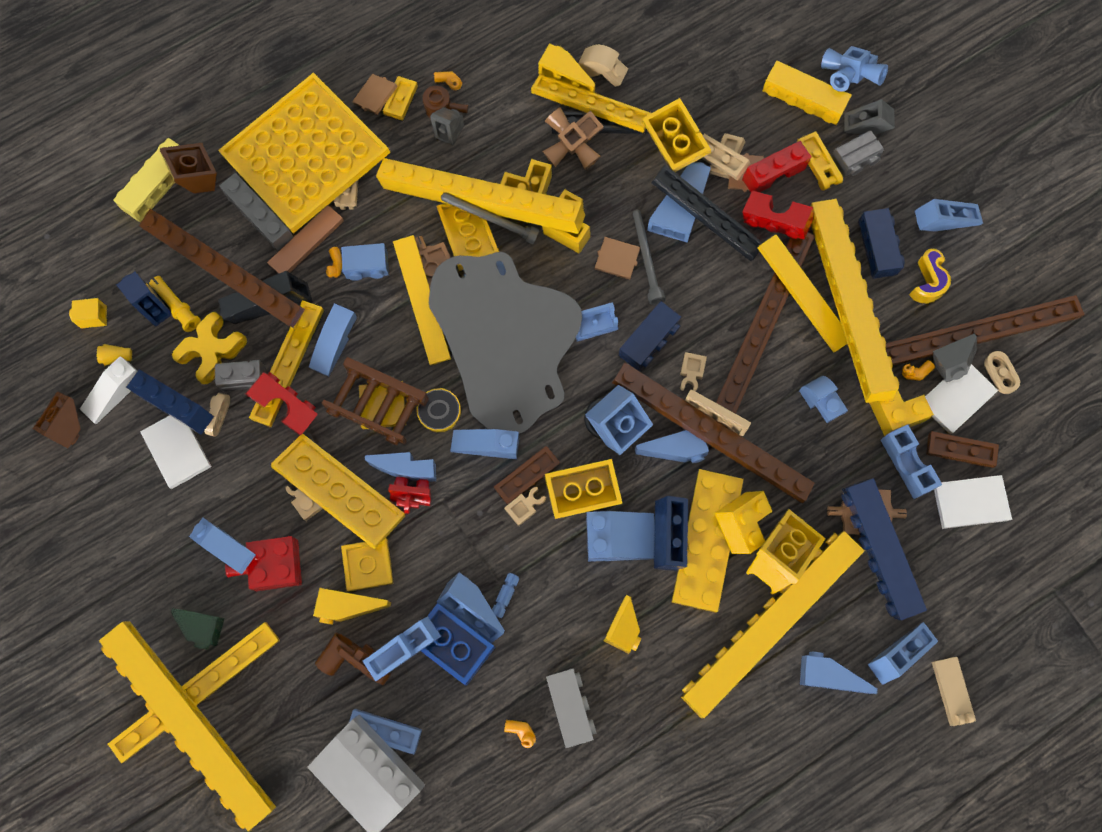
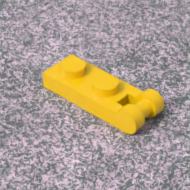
M815 131L799 138L797 142L801 140L812 156L808 165L818 180L820 189L824 191L833 184L838 185L842 183V174L817 132ZM827 172H829L830 175H831V176L828 177V178H827V176L825 175V173H827Z

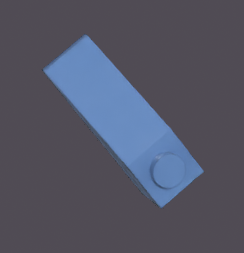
M933 199L915 210L920 230L941 231L983 224L978 204Z
M499 429L453 430L451 452L517 459L519 432Z
M687 430L638 444L635 447L637 455L679 462L691 461L692 463L703 461L709 452L706 442Z
M204 518L194 527L193 532L189 536L240 574L245 571L256 555L225 531Z
M458 573L447 583L437 600L440 605L490 643L503 635L505 630L474 583L461 573Z
M922 622L880 653L868 666L883 685L904 674L938 640L925 623Z
M809 652V656H802L800 685L877 694V688L831 658H824V653Z

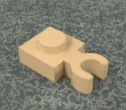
M685 352L680 375L686 376L680 386L682 391H684L685 385L689 383L693 386V391L696 392L698 388L696 379L702 380L706 356Z
M289 486L286 487V491L291 496L296 497L291 503L305 521L323 509L299 489L292 491Z
M537 487L530 490L527 498L521 494L504 508L518 526L522 525L536 513V510L533 508L534 505H541L546 500L545 496L538 500L533 497L538 491Z

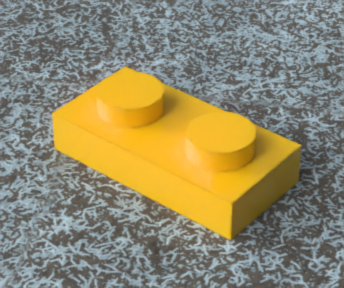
M398 76L395 81L398 87L386 102L383 113L386 116L403 121L418 85L415 81Z

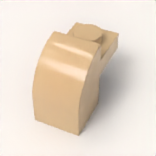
M593 45L585 48L578 62L589 76L594 77L602 74L615 87L621 85L628 70L617 59L619 53L604 45Z

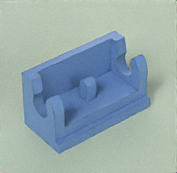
M613 302L581 311L582 322L576 336L577 342L618 330V318L614 314Z

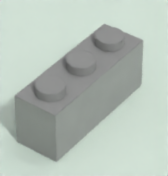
M574 669L546 676L565 747L569 748L594 740L592 735L597 733L593 719L588 720L586 711L590 710L586 696L581 697L579 687H582L583 684L579 672L574 673Z

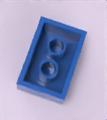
M437 603L427 617H429L441 637L425 647L421 652L467 686L495 649V646Z

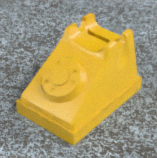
M680 98L642 118L660 153L674 172L711 153L709 145L701 132H699L697 125Z
M789 509L759 549L757 556L746 573L747 575L755 574L771 587L772 591L770 593L775 594L788 585L799 581L826 538Z

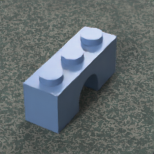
M908 424L888 433L881 439L883 446L913 499L942 485L932 465L926 466L919 459L916 451L919 443Z

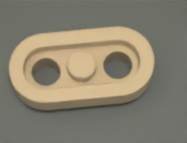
M1001 351L989 354L985 358L984 366L995 387L1003 394H1010L1017 390L1020 386V379L1008 356ZM992 362H996L998 367H995ZM1003 381L1008 383V387L1003 384Z
M218 393L212 397L209 413L214 418L204 430L205 434L214 437L219 434L230 405L229 395Z

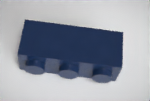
M889 208L863 212L858 222L872 279L898 275L903 269L905 261L904 256L900 254L899 237L895 235L894 217L890 215Z
M135 271L123 277L116 284L131 305L155 327L171 316L170 309L160 296Z
M660 301L622 345L618 356L638 371L643 366L647 368L654 359L652 355L656 351L660 352L667 344L666 339L670 334L674 336L680 329L681 316Z
M666 496L655 501L654 569L676 571L686 568L688 499Z

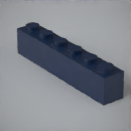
M874 478L842 488L844 493L842 494L843 502L851 510V522L854 528L859 530L861 535L859 542L863 550H867L870 558L868 559V564L871 571L877 575L879 580L877 581V587L880 593L885 595L887 600L885 606L888 614L891 617L893 616L894 619L904 620L927 611Z

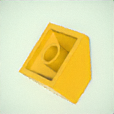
M626 595L607 632L604 642L629 654L631 649L636 651L641 638L638 637L640 629L631 597Z

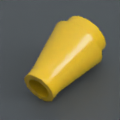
M107 344L97 347V361L99 364H104V366L111 365L120 356L126 361H132L131 348Z

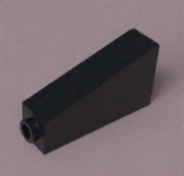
M288 271L263 280L264 283L299 306L302 300L309 303L313 302L308 283ZM239 292L218 299L220 315L224 320L233 324L270 315L269 312Z

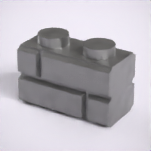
M868 131L836 148L831 157L843 177L849 174L854 176L862 171L864 166H873L878 163L884 148L877 141L873 132Z
M260 360L215 364L216 386L223 392L249 389L261 373H266V367Z

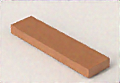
M327 205L267 262L268 265L278 274L284 271L290 273L344 222L343 218Z

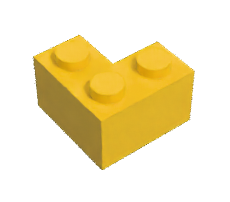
M531 159L525 177L504 172L501 185L546 194L552 178V165Z
M565 189L559 197L581 202L583 206L582 198ZM582 223L579 234L542 226L543 234L579 254L590 238V226Z
M897 390L892 399L869 402L884 436L907 424L909 427L923 423L934 415L925 395L903 402Z
M764 491L745 492L715 512L732 554H751L764 544L765 540L757 522L772 512Z

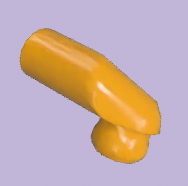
M434 72L435 83L445 82L452 90H459L461 88L462 81L454 72Z
M332 247L329 250L333 265L327 266L326 275L337 278L341 275L342 255L338 247Z
M929 360L919 368L906 364L902 369V375L908 380L921 381L935 368V365Z
M506 720L505 732L517 733L522 742L521 744L525 748H530L534 745L536 741L535 733L528 723Z

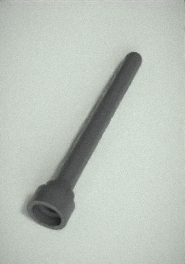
M447 193L441 195L442 201L520 234L527 243L533 245L537 238L539 229L534 226L523 227Z
M636 209L633 211V218L650 286L649 293L647 294L649 304L656 305L660 301L664 302L666 297L664 290L658 287L641 211Z

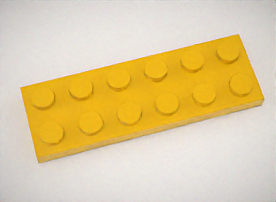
M304 434L300 435L271 463V468L374 549L379 546L405 517L404 512Z
M702 469L698 470L688 519L687 567L679 569L677 572L672 603L715 613L718 612L730 548L715 512L741 495L743 479Z

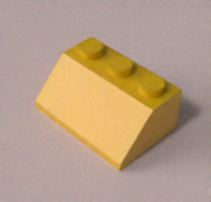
M612 459L545 474V481L555 519L622 504Z

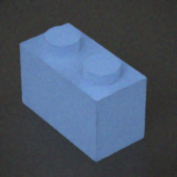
M384 243L341 247L342 271L346 279L354 281L361 280L364 277L379 279L389 275L388 252Z

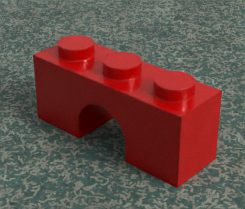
M800 140L748 166L742 180L750 192H762L770 188L772 183L783 174L790 178L805 170L812 156Z
M756 191L751 192L743 209L744 223L751 227L765 228L772 233L786 234L793 239H805L814 219L813 207L792 202L786 212L775 213L772 211L773 197L771 195Z
M271 372L268 374L261 373L245 394L263 408L272 399L279 398L283 400L288 410L281 422L298 435H302L318 415L314 411L316 407L307 400L304 402L300 401L296 397L298 393L289 386L286 388L282 387L278 383L280 379Z

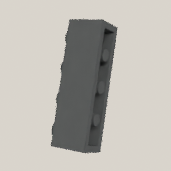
M236 173L219 185L231 203L277 252L293 238L290 230Z

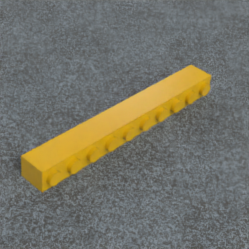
M383 158L376 175L380 184L386 190L442 203L446 202L442 201L441 195L447 193L498 216L579 234L585 217L581 202Z
M837 199L813 202L811 207H813L814 219L811 227L865 402L892 399L899 389V381L892 372V360L890 356H887L885 350V338L880 335L879 320L873 313V301L868 297L867 283L861 276V264L856 260L855 246L849 239V227L844 223L843 209L841 206L839 207Z
M845 531L838 535L836 533L832 534L825 542L828 546L823 551L819 548L799 581L780 590L781 594L776 599L771 597L763 605L765 611L760 616L756 613L747 622L749 627L744 632L739 630L731 638L733 644L728 649L723 647L715 655L717 660L711 666L707 663L699 671L698 674L701 677L695 683L691 680L682 689L684 694L681 698L700 718H705L865 551Z
M130 621L121 622L99 640L102 644V652L108 658H113L117 664V671L123 677L127 676L132 684L130 686L138 696L142 695L146 701V708L160 718V725L167 733L171 732L176 739L175 744L178 749L189 755L192 767L196 771L203 773L206 777L204 780L211 790L218 792L221 796L219 798L221 804L226 809L232 810L236 815V823L242 829L246 828L247 831H250L276 808L274 803Z

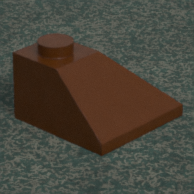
M202 143L160 148L161 155L175 183L194 194L215 191L217 173Z
M57 391L32 429L66 448L75 444L81 429L74 400Z

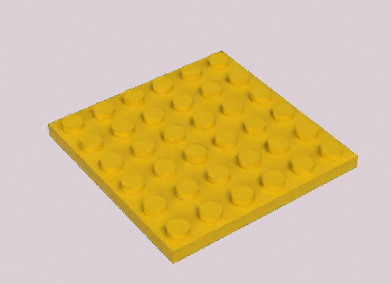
M314 73L218 150L293 234L391 153L389 148Z

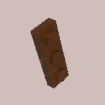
M931 431L928 435L926 455L994 468L997 466L999 444Z
M545 446L495 485L494 489L508 505L543 479L545 474L557 468L560 462L550 449Z

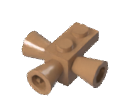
M561 107L547 117L545 122L560 133L558 135L560 142L542 151L555 168L568 151L571 155L576 152L585 170L601 157L586 145L591 138L604 128L591 111L576 123L573 122L569 124Z

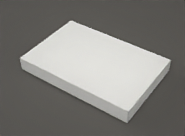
M971 364L968 374L958 380H952L947 383L945 380H942L925 397L934 414L932 417L951 435L999 390Z
M170 415L140 431L170 489L212 467L193 430Z
M1002 475L941 482L942 485L934 489L942 529L1012 520Z

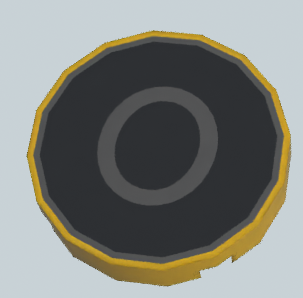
M442 388L426 392L429 398L425 406L418 404L417 416L421 424L433 432H445L452 429L461 416V405L457 397L451 391Z

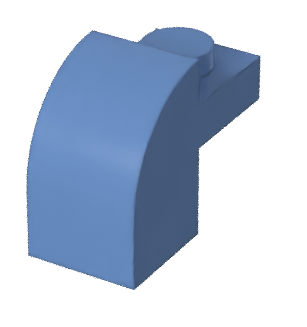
M820 376L802 386L799 390L810 409L817 407L826 423L848 411L836 393L838 388L826 376Z

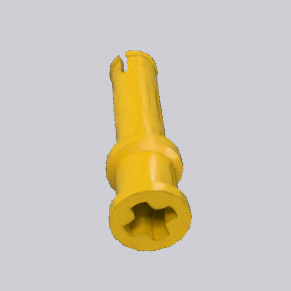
M161 276L154 277L159 283L158 285L151 279L149 285L172 310V317L181 322L183 330L190 332L196 329L201 319L198 316H194L190 311V306L180 301Z

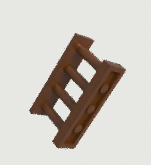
M346 357L343 365L347 370L348 376L333 403L323 400L322 404L327 409L326 412L336 418L340 415L386 436L385 440L394 445H398V443L405 445L407 441L400 434L414 407L418 406V404L423 406L427 404L429 400L427 393ZM362 377L367 380L368 384L353 412H350L341 406L355 380ZM379 386L387 389V394L373 421L361 417L375 388ZM401 395L406 398L407 403L393 430H389L381 426V423L395 397Z

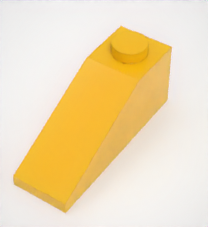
M549 43L538 63L539 74L595 93V83L569 52L560 46H554Z
M319 588L313 616L320 618V623L333 625L334 621L341 622L389 608L391 602Z

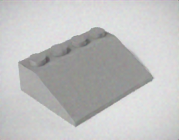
M360 715L352 719L308 766V769L367 832H380L425 786L424 782Z

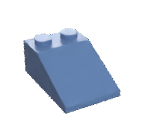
M587 512L588 562L654 559V513Z

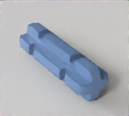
M508 573L505 579L506 583L503 584L496 599L497 604H494L492 611L498 618L503 617L506 611L504 608L508 606L514 593L513 588L518 584L519 577L515 574Z

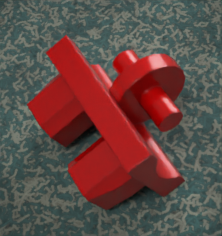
M396 477L394 484L389 485L390 501L397 502L396 506L404 507L405 514H410L411 508L419 509L420 505H431V492L428 480L419 479L417 480L416 487L408 486L409 481L407 478Z

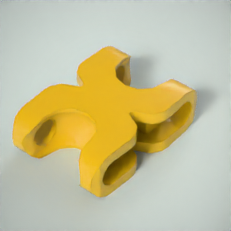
M216 312L208 314L197 325L196 332L198 338H185L172 353L173 360L179 364H187L195 357H202V364L196 371V378L201 384H209L215 379V364H221V358L229 360L235 358L247 343L246 336L240 332H233L225 339H218L217 334L223 326V319Z

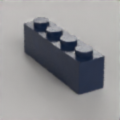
M140 369L126 386L127 389L200 435H202L214 418L211 413Z

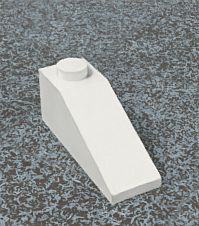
M120 356L102 373L80 410L93 423L97 424L131 392L126 386L137 373V370Z

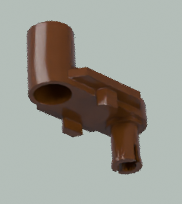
M340 633L334 634L315 662L317 668L322 672L334 676L344 660H347L356 669L381 685H385L392 674L389 672L378 681H375L363 663V660L374 653V648L368 644L360 648Z

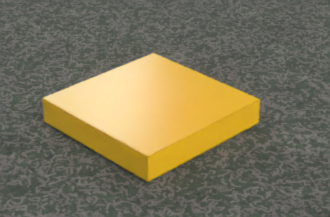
M359 385V397H361L367 385ZM381 386L375 388L361 417L373 421L387 394L386 388ZM401 395L395 397L381 426H395L405 407V397Z
M387 538L376 549L366 542L341 546L346 589L348 592L393 584Z

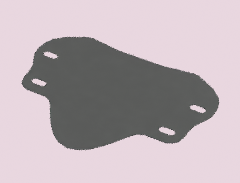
M496 252L481 257L459 255L442 262L436 268L431 280L429 307L445 334L463 380L470 412L488 429L517 431L520 434L528 430L542 414L556 408L564 400V390L557 374V366L580 330L582 322L581 308L573 298L565 293L524 282L519 277L512 258L504 252ZM497 261H502L506 270L505 275H500L496 266ZM457 264L463 266L466 275L464 278L459 277L456 270ZM546 385L552 387L555 395L554 399L548 398L545 391ZM514 410L520 412L523 420L522 424L516 423L513 416Z

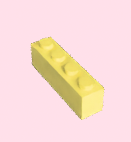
M167 138L164 143L159 145L152 157L145 161L144 166L137 174L131 177L130 182L117 193L113 200L121 210L139 222L143 220L149 209H153L175 183L160 152L162 147L179 146L170 138Z

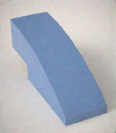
M334 303L316 343L309 365L310 369L328 377L330 376L349 340L347 336L357 319L353 311Z
M410 452L365 455V460L370 466L391 476L405 477L412 481L424 479L429 482H436V464L433 459L413 461V456Z
M426 617L363 660V663L374 680L378 681L441 636L429 617Z

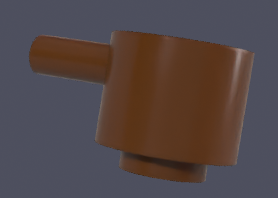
M431 86L423 94V104L429 118H431L430 116L433 112L443 107L450 110L455 109L461 113H468V105L450 103L448 91L441 86Z

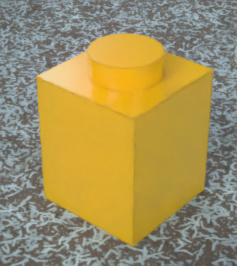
M100 299L72 301V309L69 311L71 321L80 328L107 326V306Z

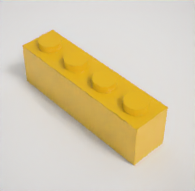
M776 61L763 87V91L769 96L777 97L791 106H796L808 114L818 116L825 122L837 125L852 96L845 91L839 92L831 85L779 61Z

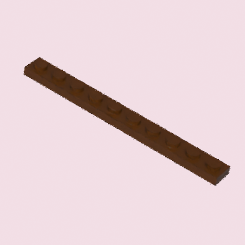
M151 208L139 226L288 326L294 328L305 311L304 308Z
M808 232L804 240L790 238L786 246L800 268L815 236ZM775 272L716 401L717 404L735 414L790 293Z
M1077 295L886 343L885 350L887 356L891 357L892 366L933 356V351L972 334L977 336V344L1081 318L1085 314Z
M627 363L622 365L612 382L614 385H620L632 392L636 399L797 501L804 503L807 500L815 484L813 481Z

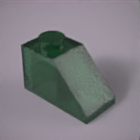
M172 608L171 613L187 641L195 642L194 647L208 649L209 645H218L224 618Z

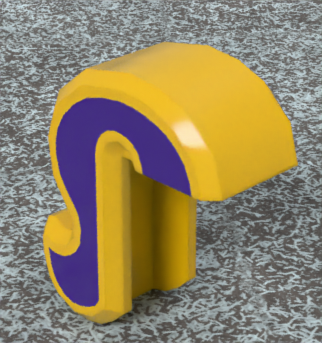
M937 249L926 250L918 261L919 268L927 284L914 288L909 295L914 301L919 303L934 302L941 298L951 285V276L941 266L945 261V257Z

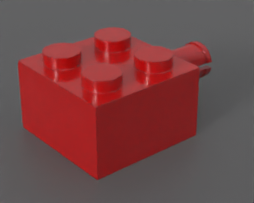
M293 536L246 542V548L256 555L242 574L227 564L225 565L228 578L247 574L249 589L256 592L302 585L299 543Z

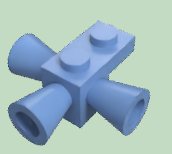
M853 46L843 55L828 48L821 63L822 69L839 70L830 78L831 86L839 92L846 91L850 83L858 84L864 77L880 86L888 72L887 64H877L878 56L870 54V51Z

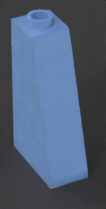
M693 162L686 167L680 177L703 194L711 167L706 166L702 162ZM666 195L650 217L647 231L688 243L695 217Z

